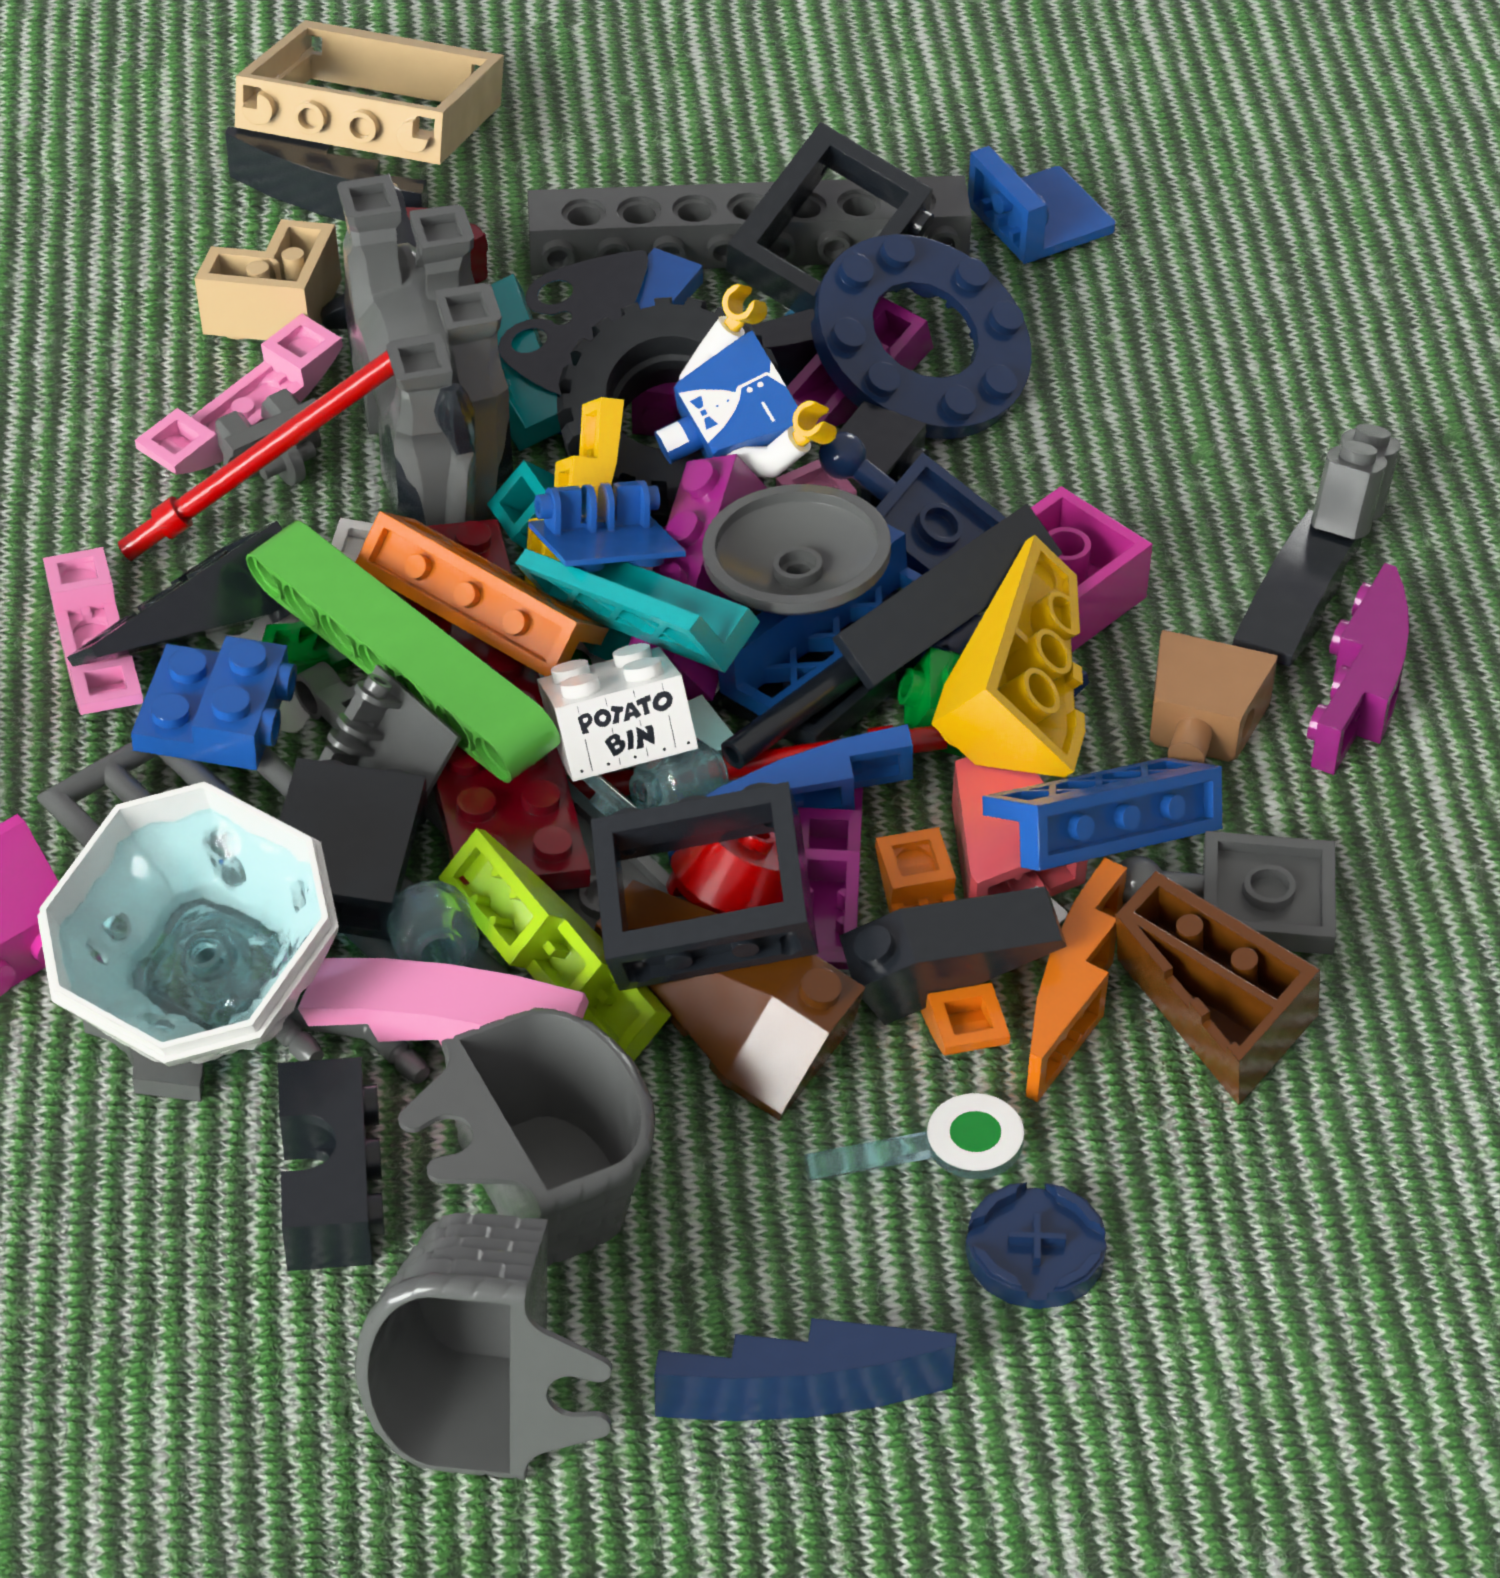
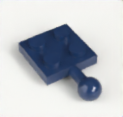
M837 432L836 438L831 443L821 444L819 461L823 470L829 476L836 479L853 478L881 500L876 509L883 516L887 524L905 533L907 567L921 575L1006 518L923 452L901 479L896 482L866 459V448L856 435L849 432Z

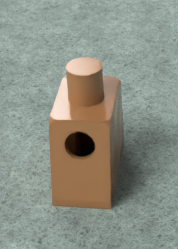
M1162 630L1155 676L1149 739L1155 745L1169 748L1167 752L1168 758L1204 763L1206 757L1227 762L1237 759L1270 705L1278 655Z

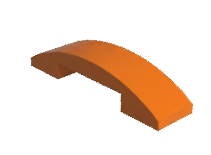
M939 827L876 838L875 848L889 913L902 908L956 900L954 895L956 876ZM992 982L927 994L926 1008L920 1011L935 1043L944 1056L1009 1044L1010 1034Z

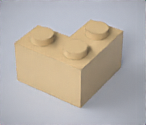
M281 219L266 251L211 246L195 277L203 334L225 336L235 340L245 338L267 340L301 313L321 325V310L333 299L342 280L335 224Z

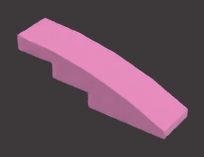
M325 958L312 983L306 988L298 1010L308 1026L368 1024L378 1042L439 1040L442 1046L441 1042L446 1038L453 1039L457 1034L471 1029H479L480 1026L504 1019L506 1016L528 1011L535 1007L565 1011L583 1019L589 1001L585 993L517 975L453 964L389 958Z

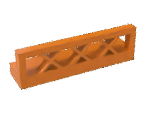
M379 511L355 561L356 564L384 585L545 677L552 675V667L571 660L579 641L601 645L609 630L604 625L413 518Z

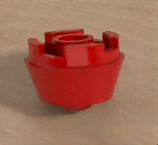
M774 832L675 851L671 857L672 871L666 882L668 894L673 896H680L682 894L692 904L717 914L784 902Z

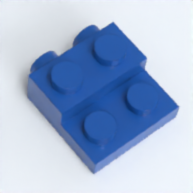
M231 636L225 637L220 652L166 644L131 732L133 751L257 771L265 747H274L277 742L281 725V711L279 708L282 700L290 702L295 692L297 665L288 663L287 645Z

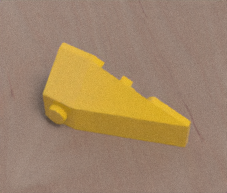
M1036 535L1025 541L946 680L931 724L940 732L948 744L959 749L975 765L1065 778L1075 771L1086 732L1085 714L1075 709L1074 689L1083 684L1082 667L1072 662L1071 639L1080 634L1077 575Z

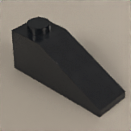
M1045 887L902 908L839 935L850 976L866 987L862 999L884 1025L926 1008L927 994L979 985L1067 946L1050 894Z

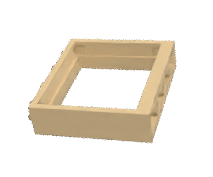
M304 20L236 75L235 128L440 165L501 106L504 55ZM312 36L322 38V52L314 51ZM310 79L441 103L437 107H431L305 83ZM420 117L435 119L434 129L432 131L419 129Z

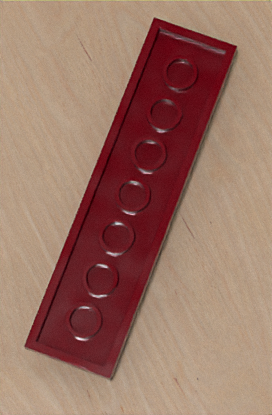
M498 519L428 525L431 529L512 574ZM386 586L544 709L537 679L540 678L538 672ZM456 746L433 787L450 861L475 829L479 828L488 832L553 891L590 887L591 867L564 766L557 747L510 783H506L498 779L460 747ZM464 876L459 877L463 884L468 885L470 883Z

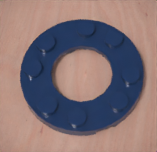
M901 234L882 235L861 241L845 250L831 264L817 287L814 295L816 296L815 317L811 321L814 346L822 365L834 384L857 407L863 401L926 423L925 438H963L977 434L996 424L1009 411L1026 385L1031 368L1032 350L1023 313L1007 289L979 259L972 258L947 244L925 237ZM904 288H909L917 295L925 298L938 296L946 300L945 306L948 309L955 308L963 316L971 331L969 337L973 339L974 352L971 356L970 365L959 374L943 378L920 375L901 366L884 350L875 333L873 310L877 301L888 292L895 291L897 293Z

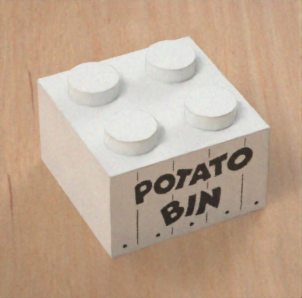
M646 643L628 645L615 650L612 653L613 659L592 665H589L588 661L583 659L567 661L552 667V675L537 679L544 710L552 719L560 735L561 743L557 746L562 764L573 782L698 749L682 675L660 647L651 649L650 645Z

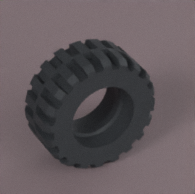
M672 297L654 298L655 306L640 309L638 302L620 308L622 317L612 322L609 317H604L592 327L594 338L591 341L586 338L578 341L570 353L573 365L568 364L563 368L558 383L561 396L557 398V415L567 458L574 455L579 456L582 404L600 397L624 400V411L628 404L644 391L661 384L678 382L683 369L720 316H726L723 307H718L714 313L707 310V304L704 300L687 298L686 305H678L672 303ZM744 324L742 328L745 334L753 330L763 347L762 336L751 324ZM763 347L778 372V364L771 349ZM621 431L617 464L611 487L613 489L614 483L637 480H645L648 486L656 485L660 493V507L658 510H650V516L661 527L667 525L686 462L705 458L701 451L698 450L669 464L660 448L638 443ZM758 477L764 484L763 477Z

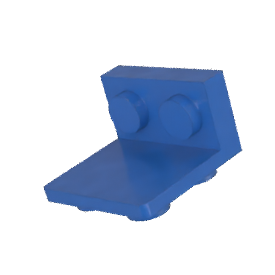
M990 146L970 152L968 182L970 208L1023 264L1042 259L1115 232V220L1062 167L1054 166L1020 178L1013 166L1006 163Z

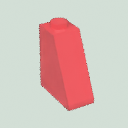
M967 757L955 761L952 811L965 899L1025 890L1036 886L1045 887L1051 897L1085 883L1088 860L1041 871L1021 868L1019 822L983 815L982 796L1044 783L1038 774L978 766Z

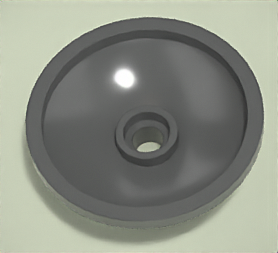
M813 484L781 485L748 494L720 511L711 521L705 532L702 545L703 561L706 573L712 583L731 599L749 608L766 613L808 615L825 612L845 605L875 585L886 571L890 561L891 536L888 525L878 510L864 499L850 492Z

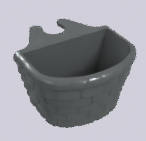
M535 1007L531 1010L480 1026L479 1029H471L457 1034L453 1039L446 1038L442 1040V1050L445 1055L446 1064L445 1070L414 1098L398 1116L399 1126L402 1130L409 1133L419 1132L439 1120H455V1126L458 1131V1143L463 1151L432 1159L427 1165L428 1178L438 1184H482L499 1215L516 1216L520 1219H548L547 1267L554 1262H561L592 1250L595 1245L604 1244L621 1231V1224L625 1222L634 1187L640 1180L641 1170L645 1167L646 1161L650 1156L655 1131L654 1104L642 1074L633 1059L626 1054L615 1040L593 1022L583 1020L565 1011Z
M454 1213L442 1216L440 1221L433 1222L424 1231L418 1241V1245L412 1248L408 1258L397 1271V1275L392 1277L380 1294L378 1301L369 1311L358 1338L355 1357L356 1384L361 1403L374 1432L382 1438L393 1452L400 1455L407 1462L421 1469L477 1476L486 1474L490 1477L507 1479L515 1477L519 1480H526L528 1463L534 1457L542 1453L603 1438L609 1434L611 1420L605 1413L600 1411H567L558 1407L548 1395L549 1385L559 1378L577 1377L592 1382H604L610 1378L612 1373V1363L608 1358L547 1330L548 1219H520L516 1216L485 1213L475 1215Z

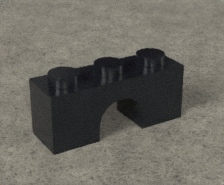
M361 1057L278 1063L279 1119L284 1160L317 1159L324 1161L322 1164L306 1170L281 1171L282 1233L287 1271L372 1265L371 1236L385 1235L382 1193L369 1194V1180H382L380 1138H367L366 1126L380 1125L377 1084L364 1085Z

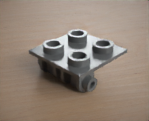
M376 665L372 674H369L365 681H358L354 687L355 695L345 713H340L336 719V723L341 729L330 730L327 739L332 746L325 747L318 761L336 760L346 765L380 770L399 769L409 774L426 776L428 798L462 736L381 665Z

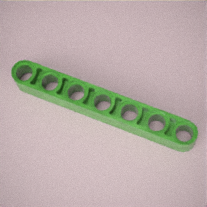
M295 520L247 554L246 562L251 574L271 598L368 675L372 674L376 665H381L461 735L462 738L457 746L498 779L510 783L561 743L557 727L540 705L305 523Z

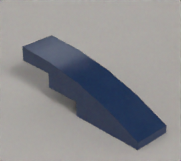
M811 1318L808 1342L735 1334L732 1358L658 1350L654 1374L655 1417L719 1421L809 1418L882 1407L951 1389L953 1385L957 1334Z

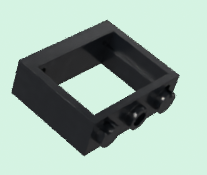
M822 122L818 124L728 243L726 271L795 313L811 308L815 311L816 296L814 295L820 281L770 252L769 249L829 169L897 209L878 236L901 234L923 237L926 229L934 219V214L929 212L932 188Z
M789 782L778 784L755 783L741 791L710 797L692 795L682 798L673 804L647 809L624 808L614 812L611 816L591 819L604 957L619 991L819 954L801 818ZM775 832L784 902L628 931L621 861Z

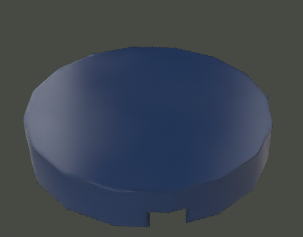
M1027 1182L1009 1184L987 1195L972 1212L965 1251L970 1271L986 1291L1013 1305L1033 1309L1058 1307L1086 1295L1101 1277L1107 1250L1106 1232L1102 1218L1085 1198L1063 1186L1045 1183V1189H1027Z

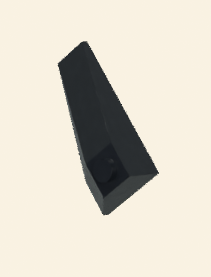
M275 521L226 544L173 580L170 587L137 606L140 611L138 614L133 612L125 616L67 657L72 666L94 663L246 625L265 616H268L272 623L287 617L291 613L261 588L251 574L246 562L247 554L280 532L282 527L278 521Z

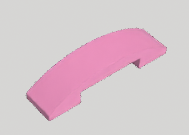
M301 313L261 344L264 362L190 417L176 408L134 440L136 449L176 475L199 471L222 462L223 454L218 446L217 433H215V422L217 419L237 411L242 412L251 425H255L264 420L261 417V406L266 398L285 388L302 402L336 359L343 347L342 338Z
M103 547L43 558L60 641L80 715L142 704V691L133 658L129 654L79 666H72L67 658L81 646L120 620L115 602L113 583Z

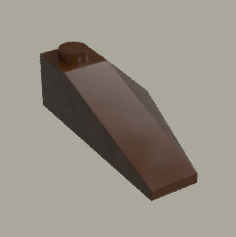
M632 880L624 890L628 931L717 914L636 880ZM600 918L596 922L594 931L603 939ZM816 955L647 986L671 1012L670 1022L683 1037L690 1035L710 1059L709 1068L722 1084L778 1121H780L851 1030L866 988Z

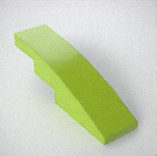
M476 828L438 877L510 966L525 968L536 981L585 993L589 1003L583 1020L591 1021L615 1040L633 1061L636 1060L672 1015L647 986L619 991L605 961L603 939L534 872L485 830ZM464 876L470 883L468 885L463 884L459 877Z

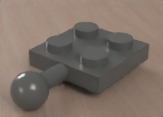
M1205 831L1202 874L1162 871L1155 861L1145 856H1131L1119 863L1127 867L1126 883L1122 898L1124 904L1157 871L1289 951L1333 955L1336 939L1335 841Z

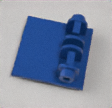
M645 480L614 483L613 489L609 483H601L598 488V501L594 487L591 484L583 485L581 488L579 486L548 487L545 494L535 496L534 508L536 517L539 520L529 521L528 527L565 567L573 566L586 572H596L604 569L605 563L628 562L639 567H655L662 565L664 558L686 557V550L650 516V510H658L660 507V493L656 485L648 486Z

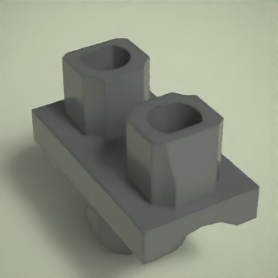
M285 388L266 398L261 406V417L264 420L255 425H251L242 412L237 411L218 418L215 422V433H217L218 446L223 454V466L315 402L316 399L312 398L301 403ZM319 429L250 478L260 474L266 480L279 474L281 479L290 486L304 481L306 477L304 462L316 457L315 448L321 446L322 439Z

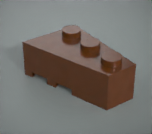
M1157 871L1150 876L1115 914L1117 960L1235 1102L1240 1105L1319 1015L1320 969Z

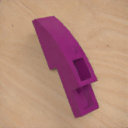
M1384 563L1372 584L1362 583L1353 604V617L1350 621L1341 619L1334 631L1329 653L1336 655L1337 660L1330 692L1331 701L1328 706L1321 703L1318 704L1308 726L1307 738L1315 741L1310 767L1332 775L1337 771L1356 736L1378 744L1381 743L1391 722L1398 699L1409 635V616L1405 590L1396 566Z

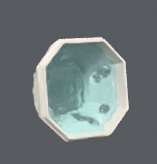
M206 782L115 805L39 908L40 913L37 915L52 1002L146 1058L155 1062H161L169 1067L189 1061L201 1064L216 1060L223 1055L233 1054L241 1049L254 1050L260 1044L272 1040L283 1028L285 1019L294 1011L300 993L312 983L338 933L339 927L321 842Z

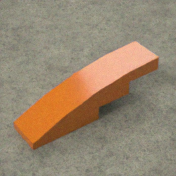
M1105 857L1075 899L1061 930L1067 946L1050 953L1038 992L1026 1087V1097L1035 1102L1040 1100L1104 1017L1109 977L1107 970L1113 964L1116 943L1115 914L1123 907L1122 898L1127 875V867Z

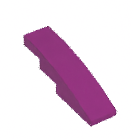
M863 787L854 789L855 810L798 807L819 952L816 956L837 969L845 970L849 969L839 935L857 928Z

